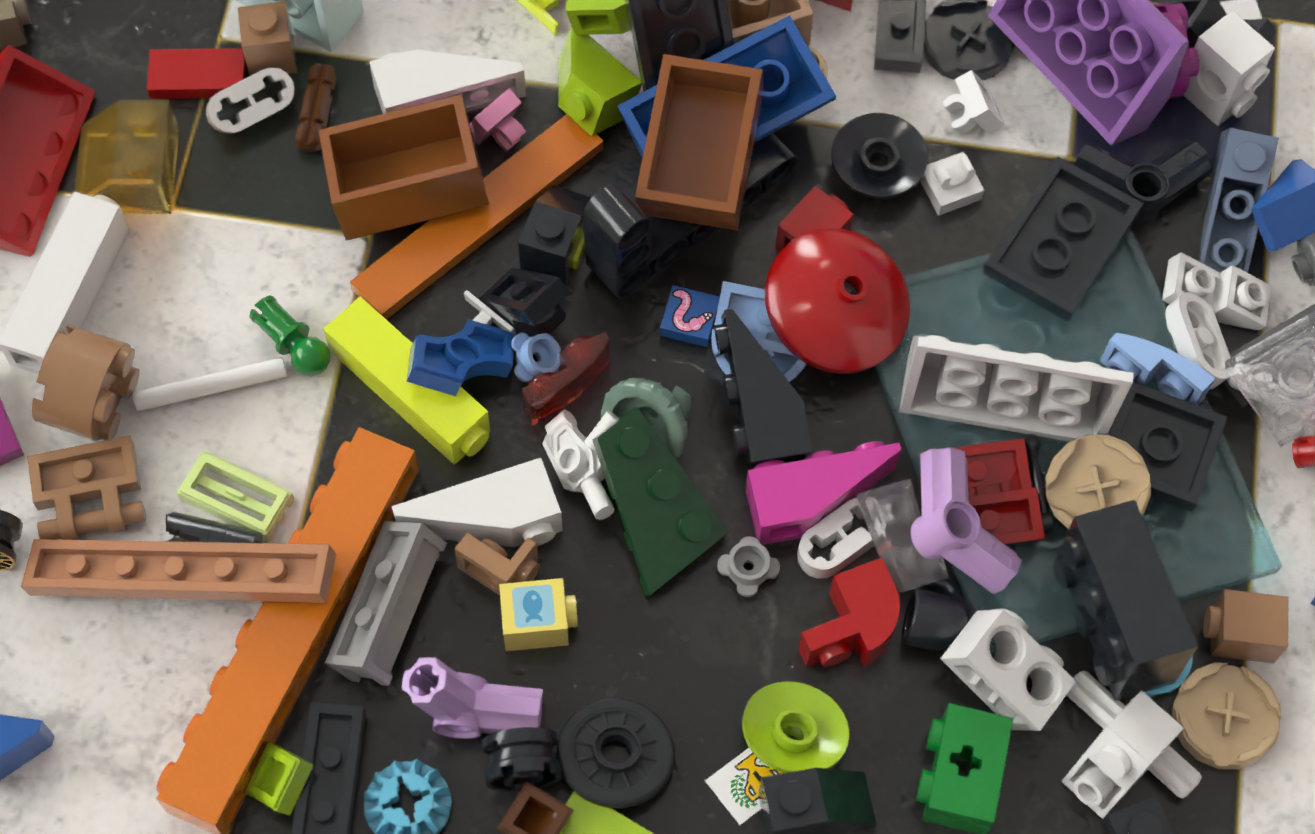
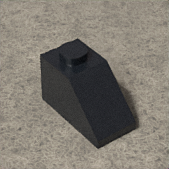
M552 186L538 198L532 207L518 241L520 269L559 277L564 285H567L573 270V258L584 234V209L592 197Z
M811 768L762 777L758 795L767 834H842L877 826L865 772Z

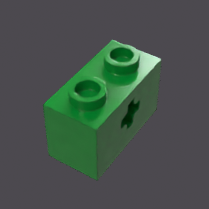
M951 703L948 704L942 720L933 718L926 750L935 752L932 771L922 770L916 796L917 802L925 803L922 821L976 834H987L995 821L1013 718ZM957 760L966 762V771L970 772L967 777L958 775V766L955 764Z

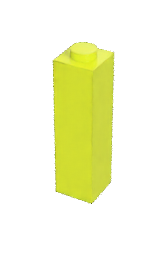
M358 297L323 328L330 352L451 463L455 465L465 455L468 457L475 455L486 444L491 432L488 411L461 386L457 395L452 396L407 382L410 349L413 343L362 297Z

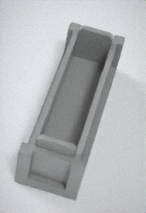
M384 521L325 664L352 682H360L361 678H370L381 685L389 686L393 677L391 670L434 564L439 560V552H444L447 542L422 523Z

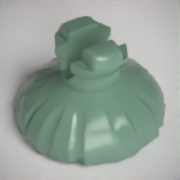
M629 378L618 382L610 388V391L604 397L601 418L607 411L621 418L631 409L638 407L677 460L683 452L686 438L688 437V421L686 418H688L692 410L691 395L677 385L671 393L669 389L661 385V382L658 383L644 378Z

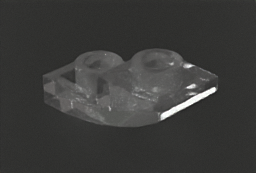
M910 479L857 493L858 501L880 558H883L899 592L908 591L949 577L944 558L929 560L923 557L912 543L911 526L915 519L921 515Z

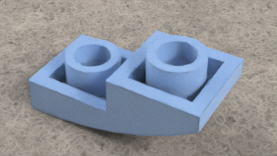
M1116 333L1109 340L1100 360L1108 369L1134 373L1133 382L1146 386L1152 380L1158 385L1160 392L1197 406L1203 401L1215 380L1212 375L1184 356L1154 342L1121 333Z

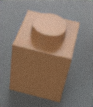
M286 2L238 7L241 45L249 75L251 76L267 68H279L287 74L297 73L293 31Z
M1224 589L1213 606H1207L1204 615L1203 633L1204 637L1211 638V656L1274 664L1288 648V597Z

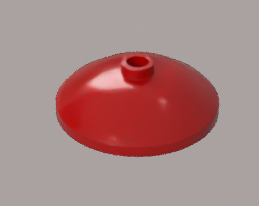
M823 228L798 236L788 243L777 255L766 278L765 305L768 318L776 335L793 355L819 370L838 374H851L868 370L892 354L906 333L910 317V298L904 277L899 267L884 249L869 238L856 232L838 228ZM844 283L851 284L856 290V295L849 294L844 288Z

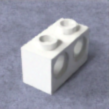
M1007 609L976 611L940 659L991 710L998 715L1013 718L1012 730L1040 731L1076 681L1062 668L1064 662L1058 654L1046 646L1039 645L1026 632L1028 626L1017 614ZM992 638L996 643V655L994 659L991 656L989 649L990 641ZM1028 674L1032 679V690L1030 694L1028 693L1026 687V680Z

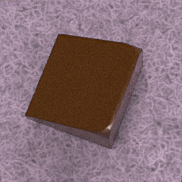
M526 782L498 826L497 834H560L574 810L529 782Z

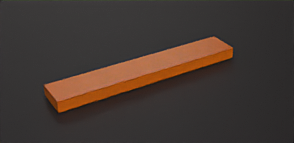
M566 114L483 178L489 205L430 219L350 281L351 289L387 320L530 208L552 186H558L604 150L603 140L597 134L590 136Z

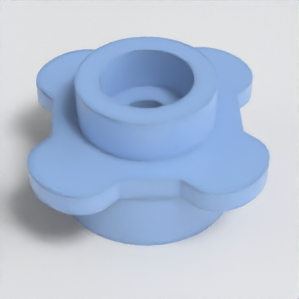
M519 333L513 337L511 345L516 351L517 362L514 371L519 380L528 382L533 378H542L545 382L549 383L558 378V367L561 364L562 353L559 344L551 335L544 333L529 337L525 333ZM533 353L537 358V362L533 359Z

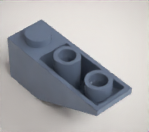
M1234 128L1221 132L1210 178L1198 256L1199 262L1218 272H1222L1233 265L1248 273L1258 226L1251 209L1267 191L1279 141L1278 137Z

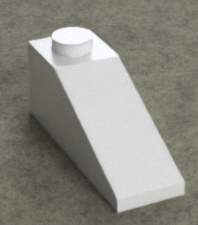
M419 49L403 53L393 52L383 56L381 59L370 61L373 84L383 114L462 94L467 112L487 107L508 88L518 98L526 96L525 75L521 62Z
M541 458L391 506L395 522L422 523L444 540L461 541L465 534L469 533L480 541L483 538H488L500 546L516 547L522 545L527 538L535 541L538 546L552 540L555 537V533L563 531L561 510Z

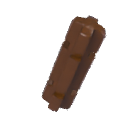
M314 64L309 71L307 81L310 85L305 90L299 120L302 122L298 125L295 136L296 146L303 152L317 153L322 149L318 130L325 129L327 126L333 98L330 94L334 91L337 79L335 69L330 65Z

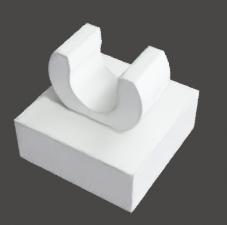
M972 70L955 79L961 94L948 96L942 104L951 114L961 108H965L963 116L951 123L952 127L959 134L970 132L977 124L988 134L1005 125L988 85Z
M964 152L928 164L920 180L938 216L981 201L985 191L975 173V169Z

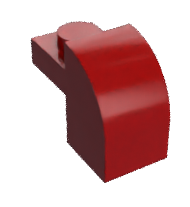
M882 557L833 576L829 594L840 618L801 633L798 650L806 668L821 662L823 667L838 664L850 657L852 654L851 650L855 649L862 666L866 667L885 652L892 639L899 618L900 600L897 588Z

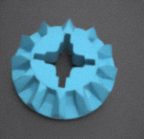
M418 759L406 762L394 760L389 767L374 774L372 782L367 791L364 792V815L374 834H439L447 823L451 811V794L446 781L437 769L423 764ZM404 783L406 789L409 788L412 796L422 795V800L415 803L414 808L416 812L413 814L416 822L410 823L408 815L405 816L402 808L392 809V804L399 801L398 792L401 791L399 784Z

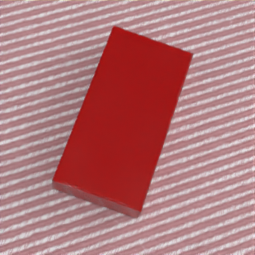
M242 48L150 50L147 80L149 98H212L216 93L246 78L247 64Z

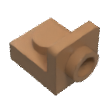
M466 533L455 547L457 568L498 595H500L499 584L533 581L540 569L538 546L530 538L524 541L511 560L508 559L507 552L496 542L488 538H483L480 541L469 533Z

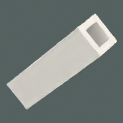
M78 192L73 193L0 336V349L10 365L39 374L49 346L59 331L68 334L66 326L69 324L79 328L82 327L130 230L120 205L111 198L100 194H94L91 197Z

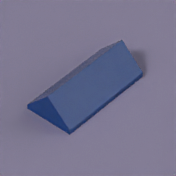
M790 15L705 59V61L762 69L764 93L754 142L836 100L833 89ZM657 85L618 105V109L642 159Z

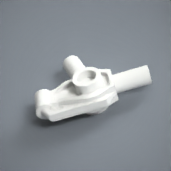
M563 410L545 425L547 434L542 443L564 489L572 492H582L596 519L608 518L613 514L614 507L601 483L605 477L592 439L617 421L619 417L607 411L586 438L579 432L575 417L569 411Z

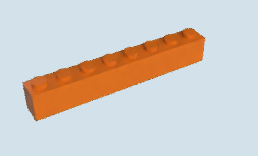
M360 427L351 442L345 441L340 446L334 460V469H336L327 486L321 484L318 487L310 504L311 516L303 530L300 528L296 529L288 544H329L335 551L336 558L327 603L261 601L262 605L254 620L248 619L245 621L235 641L237 651L229 666H222L212 680L209 694L212 697L202 714L196 713L187 725L183 736L185 746L176 763L171 761L165 766L158 779L156 791L159 794L156 799L167 813L210 833L227 834L248 795L245 793V790L268 742L275 744L347 608L384 521H393L394 514L391 506L403 502L419 472L415 450Z

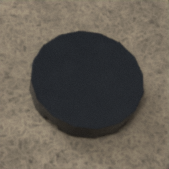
M945 0L939 3L934 8L933 13L927 16L923 54L929 65L942 76L955 80L972 70L984 81L995 77L1007 66L1015 44L988 16L993 7L987 5V0Z

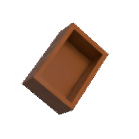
M663 54L635 194L637 205L648 216L738 230L764 93L762 69Z
M462 94L318 130L331 204L346 241L489 205L473 131Z

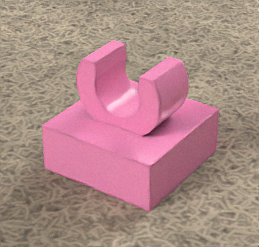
M510 88L476 115L470 123L477 145L481 144L492 134L496 143L507 152L526 133L523 126L512 117L522 102Z

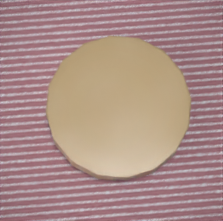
M1107 434L1084 435L1068 442L1053 457L1046 474V498L1054 516L1068 529L1075 516L1131 500L1136 501L1143 516L1151 497L1150 474L1142 456L1126 441Z
M1212 663L1196 669L1180 685L1171 707L1172 718L1184 728L1177 737L1181 745L1194 758L1216 769L1239 770L1257 763L1276 744L1280 729L1279 720L1282 718L1281 706L1272 687L1255 671L1243 666L1240 668L1227 665L1228 663Z

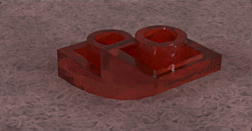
M606 332L594 337L582 336L573 340L564 350L559 352L560 372L556 374L553 372L540 374L532 379L528 386L521 388L523 409L532 426L564 409L581 396L602 374L610 362V344Z

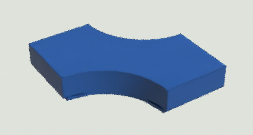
M471 319L467 320L460 332L451 336L432 337L419 334V336L415 337L410 349L407 382L456 396L461 384L472 377L492 375L507 378L513 366L514 349L511 342L515 334Z

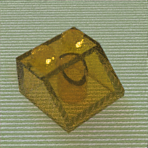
M119 100L84 123L81 127L74 192L91 197L96 195L107 196L120 205L123 214H171L179 128L169 100Z

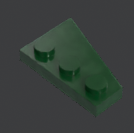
M638 407L628 411L592 439L612 499L616 501L626 531L623 533L629 551H633L641 575L639 581L644 596L651 595L729 533V531Z

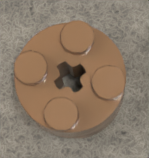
M69 324L66 326L68 334L59 331L49 346L42 362L36 383L45 385L43 401L33 398V419L36 422L94 441L113 439L120 423V413L115 412L122 396L128 398L132 396L139 379V369L131 367L135 350L128 343Z

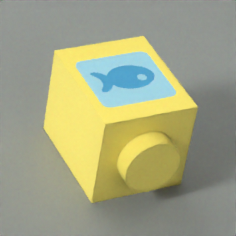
M563 578L499 584L506 651L569 645L568 628L578 627L575 595L565 596Z

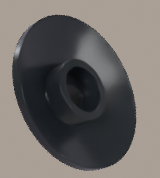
M868 113L853 118L841 127L832 144L831 161L837 177L853 192L873 199H889L909 192L920 182L927 167L928 150L922 135L906 120L887 113ZM881 161L885 166H874L870 162Z

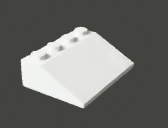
M913 336L907 358L899 412L1023 434H1035L1040 437L1070 442L1084 435L1108 434L1133 383L1134 373L1103 368L1093 362L1073 363L1056 360L1041 353L1021 354L1003 351L989 344L974 346L951 342L942 336Z

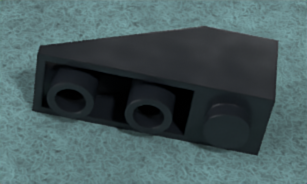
M724 310L721 316L722 324L714 325V332L719 355L728 354L731 374L723 375V383L727 404L737 405L740 424L732 425L733 441L737 456L745 455L747 466L760 464L768 460H786L808 456L813 451L804 401L734 310Z

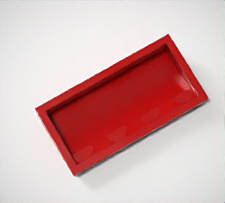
M10 45L0 52V249L30 257L34 254L96 91Z

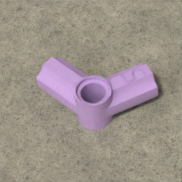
M952 447L925 451L920 455L922 516L916 518L911 526L912 543L923 557L929 560H939L944 557L992 594L1004 590L1011 579L1017 575L1022 560L1017 557V553L982 528L980 517L968 499V469L965 451Z
M436 657L419 658L411 669L404 672L402 690L411 696L413 704L434 717L432 729L440 735L470 739L479 737L481 733L493 734L507 729L540 727L543 689L488 684L486 679L480 676L455 672Z

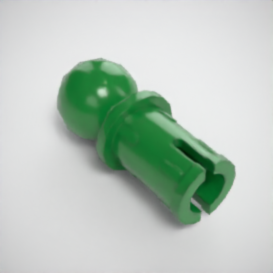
M271 295L262 298L255 304L262 313L259 314L255 309H251L249 314L250 320L256 323L276 343L275 348L279 354L287 355L291 353V363L296 371L305 376L312 377L321 374L327 369L330 362V350L322 340L316 337H307L310 329L306 323L297 322Z

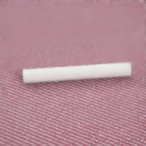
M283 357L135 391L133 392V399L139 412L287 377Z

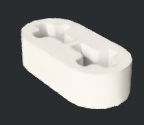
M279 68L263 69L216 93L210 98L206 108L208 122L215 130L221 133L231 134L241 131L290 104L294 96L295 87L293 81L286 72ZM268 77L271 82L280 81L282 83L283 89L278 92L280 99L278 103H275L271 97L257 103L255 102L252 94L265 87L263 78ZM226 98L229 104L245 99L249 106L236 114L238 123L232 125L228 119L220 121L216 113L222 109L220 101Z
M866 497L854 498L807 530L801 537L797 552L798 564L801 569L811 577L817 579L828 578L872 548L881 539L886 523L885 512L881 505ZM853 515H856L859 519H864L867 516L872 519L869 528L870 532L860 527L849 535L845 533L851 528ZM834 540L837 542L831 549L830 561L827 562L822 556L815 560L811 558L812 544L815 543L818 547L824 548Z

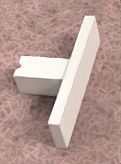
M468 290L464 292L465 300L480 311L474 318V321L486 325L494 323L502 330L516 335L515 329Z

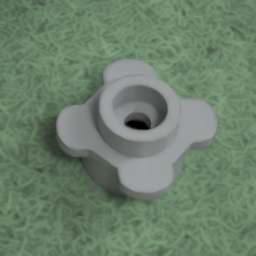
M748 536L742 538L732 548L729 555L724 554L720 556L717 562V569L721 575L729 576L737 585V592L741 596L751 597L757 593L758 586L766 579H774L778 576L780 564L776 558L770 557L767 549L760 544L757 538ZM745 563H751L753 569L748 571L743 566Z

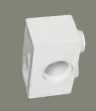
M1232 10L1199 36L1194 47L1199 56V74L1189 77L1188 87L1184 94L1192 104L1217 126L1232 114L1237 118L1242 116L1257 99L1254 91L1268 76L1270 70L1266 66L1275 49L1274 46Z

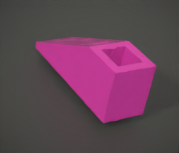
M873 441L862 444L850 452L834 454L833 451L829 450L818 451L808 455L804 460L784 463V461L777 459L768 460L758 464L754 469L748 470L745 491L756 538L760 544L766 545L799 539L807 530L847 501L861 497L896 470L901 452L900 443L884 445L883 442Z

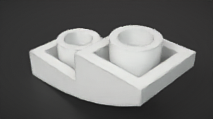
M1180 252L1168 260L1162 301L1171 304L1182 294L1193 293L1201 297L1211 307L1217 322L1241 328L1261 330L1267 324L1272 286L1233 265L1222 272H1218Z

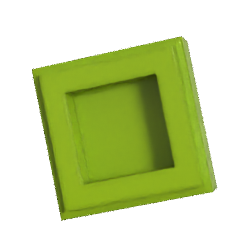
M268 742L245 793L273 810L290 816L314 765L287 749Z

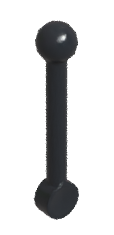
M1028 434L1023 438L1025 440L1026 453H1028L1033 486L1037 487L1044 534H1052V516L1048 511L1038 456L1041 440L1035 434Z

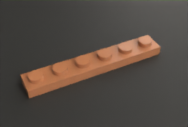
M34 539L21 588L30 596L327 603L336 553L329 544Z

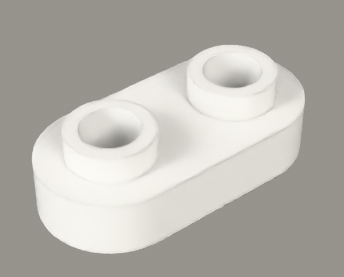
M1182 294L1167 306L1165 311L1166 325L1173 337L1178 354L1200 366L1215 378L1210 389H1213L1231 376L1233 363L1211 307L1196 294Z

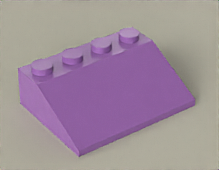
M997 0L988 14L992 21L1111 146L1148 129L1170 98L1189 43L1149 0Z

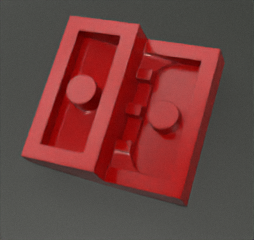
M1024 438L953 447L965 451L968 469V499L980 517L982 528L1005 545L1045 539L1037 487L1032 488Z

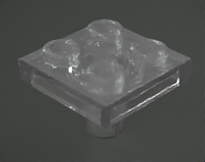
M1314 311L1225 361L1226 372L1280 447L1315 429Z

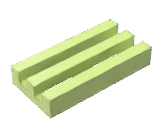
M206 451L201 452L176 492L180 500L236 527L262 532L263 540L267 542L270 541L274 534V526L276 524L279 525L284 518L283 511L286 506L290 508L294 501L292 492ZM207 468L274 500V503L270 507L203 475ZM199 486L219 497H222L240 507H243L261 517H264V519L261 522L220 501H217L199 491L194 490V487Z

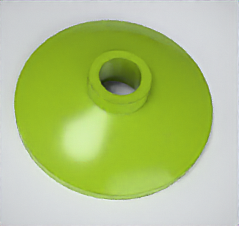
M788 681L767 685L750 698L743 713L742 731L747 745L759 760L781 773L811 768L831 769L841 760L848 746L849 726L841 708L826 693L804 683ZM786 735L793 736V737H795L797 740L791 739V738L787 737Z

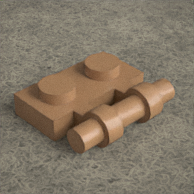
M130 435L27 456L33 504L38 511L53 507L56 510L55 519L37 523L40 539L80 540L81 534L108 529L110 533L126 531L129 524L146 521V513L142 501L122 505L121 493L141 490L135 444ZM102 498L104 509L76 514L74 503Z

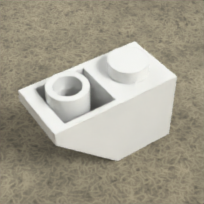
M1140 691L1105 727L1061 782L1074 792L1080 801L1088 805L1103 819L1184 728L1143 691Z

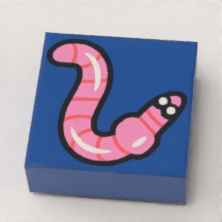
M673 285L660 326V336L708 347L720 297Z

